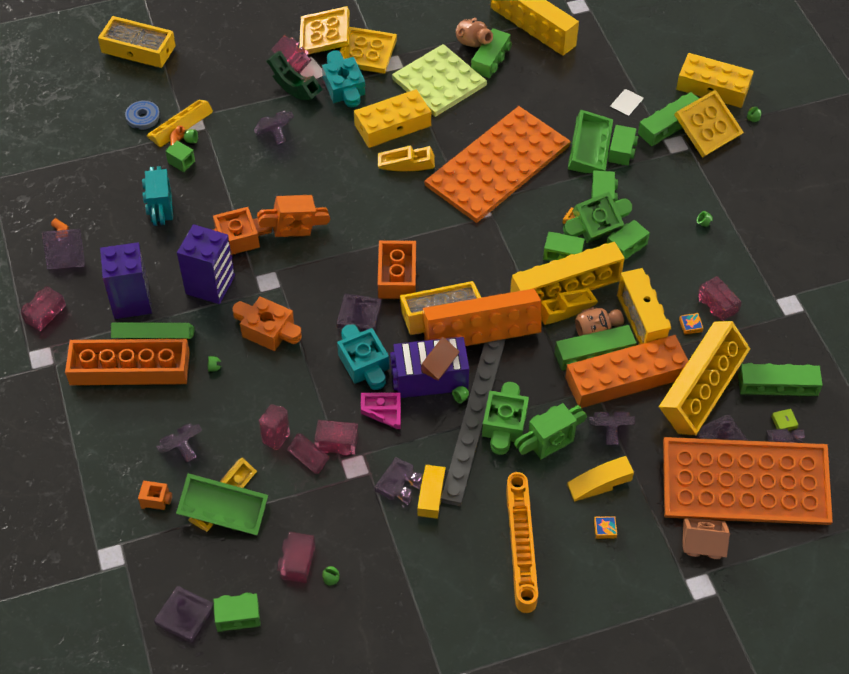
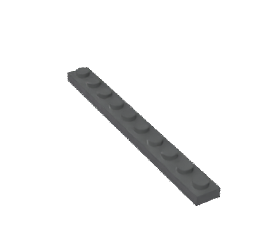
M505 339L484 343L442 493V503L460 507L462 505L483 427L489 391L493 390Z

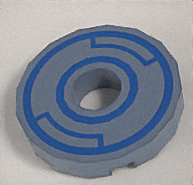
M138 101L126 109L125 117L127 124L132 128L136 127L144 130L158 123L160 111L153 102Z

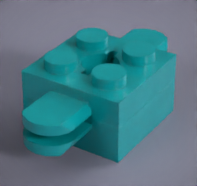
M340 51L329 52L327 55L328 64L322 65V78L333 103L344 100L348 107L358 106L360 104V96L365 95V80L355 58L344 59Z
M157 166V170H154V167H150V171H145V179H142L143 190H146L143 193V202L147 203L145 204L146 215H150L153 226H158V221H160L161 225H165V221L173 220L172 192L167 169H161V166Z
M346 325L341 333L343 340L337 342L338 356L354 384L366 379L371 389L378 390L383 388L386 384L384 371L390 369L388 353L373 328L360 332L356 325Z

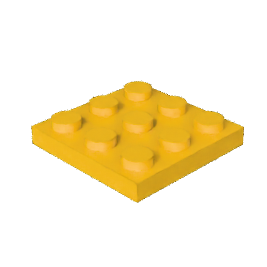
M348 6L301 16L299 47L301 56L349 46L350 11Z
M349 27V46L341 47L340 52L344 59L354 57L360 70L385 74L397 41V34Z
M716 90L674 114L702 158L744 133Z

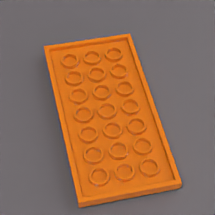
M518 106L427 178L425 186L471 220L478 223L570 146L571 141Z
M664 437L665 518L831 525L833 523L828 444Z

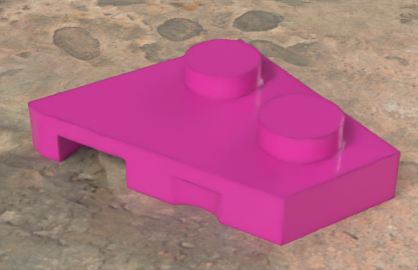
M361 393V414L396 429H401L400 393Z

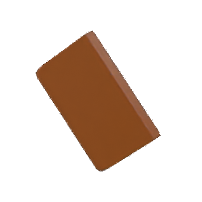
M442 337L422 362L421 372L439 381L458 356L459 350L446 338Z

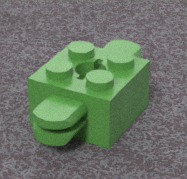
M610 192L579 203L572 210L575 218L568 220L563 227L564 234L569 236L583 234L586 242L589 243L617 232L624 225L622 218L628 216L632 211V203L626 198L614 202Z
M514 382L504 383L501 392L489 391L483 420L482 437L491 438V450L498 455L506 454L510 448L511 441L515 442L524 432L529 397L520 396L519 385Z
M564 403L553 406L546 413L534 416L529 423V432L518 437L514 445L522 455L534 450L538 457L543 459L574 442L576 426L586 420L587 414L579 405L568 410Z

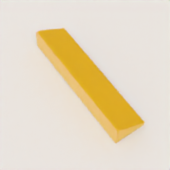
M197 100L148 133L147 137L157 146L162 147L170 142V134L177 126H184L187 130L210 115L213 110L208 101Z
M241 458L232 466L220 482L244 488L257 470L245 459ZM193 518L188 519L206 532L213 526L212 523Z

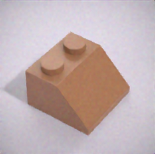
M696 518L683 519L684 553L693 557H698L700 554L708 555V557L713 559L727 557L730 532L725 521Z

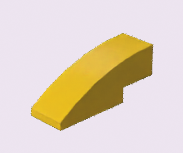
M412 146L378 153V168L391 171L435 168V155L430 146L413 150Z
M589 288L558 293L555 299L541 301V320L544 325L555 323L596 305L598 301Z
M624 456L599 465L567 482V486L575 502L612 491L613 486L632 481L634 471L627 457Z
M425 466L417 508L418 516L438 519L446 467Z

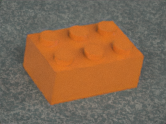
M379 241L378 299H400L401 295L416 293V241Z

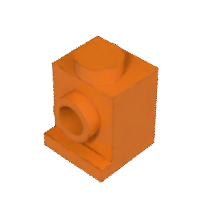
M143 481L138 497L141 509L147 507L165 510L166 504L170 505L172 500V493L169 492L168 484Z

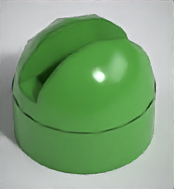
M751 107L747 114L748 120L752 122L759 121L762 115L761 110L758 107Z
M187 130L184 133V140L187 143H197V130Z
M702 211L697 217V223L703 227L710 226L711 224L709 223L713 222V217L706 211Z
M208 356V372L220 370L221 366L217 365V362H221L218 357Z
M459 386L452 390V395L461 404L468 398L469 391L466 387Z
M326 567L322 573L323 581L327 585H335L339 581V571L335 567Z

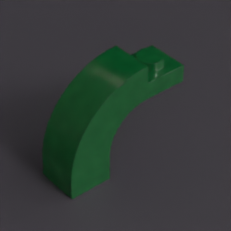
M277 51L266 60L274 72V75H272L274 80L281 88L295 98L310 100L323 90L314 75L304 77L298 74L291 67L282 51Z

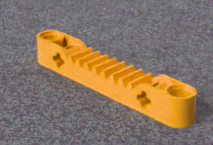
M514 472L508 477L506 494L511 535L515 604L519 611L530 613L537 606L538 586L527 477L523 473ZM523 597H529V598H531L532 600H530V601H525V600H523L522 598H523Z

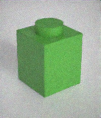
M176 141L166 150L168 163L182 172H185L195 162L193 149L179 141Z

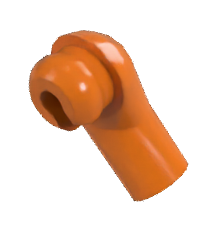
M177 126L170 134L171 145L184 137L186 130L184 126Z
M53 219L51 226L58 231L57 234L55 233L56 238L60 241L66 240L69 235V227L60 220Z

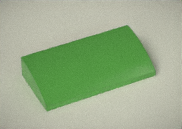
M580 110L576 118L568 164L569 170L584 173H593L594 170L606 171L613 119Z
M111 323V338L191 339L195 332V327L190 323Z
M188 473L176 514L258 535L268 495Z

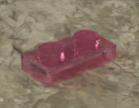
M297 433L287 449L315 474L321 472L329 459L327 454L301 433Z

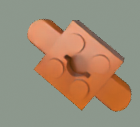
M312 195L276 196L274 209L260 210L257 213L259 226L273 227L275 237L310 236L313 225H327L330 222L328 209L326 207L315 208Z
M249 207L213 215L215 226L213 230L228 234L231 255L260 248L258 236L272 232V227H260L258 218L252 219Z
M260 296L253 306L242 301L235 303L233 306L234 319L241 321L240 328L243 338L273 351H276L282 340L296 344L302 338L301 327L294 324L293 310Z

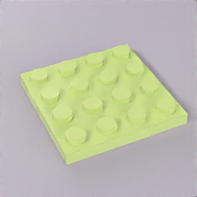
M444 44L392 74V80L406 92L417 89L431 110V114L435 117L487 85L486 79Z

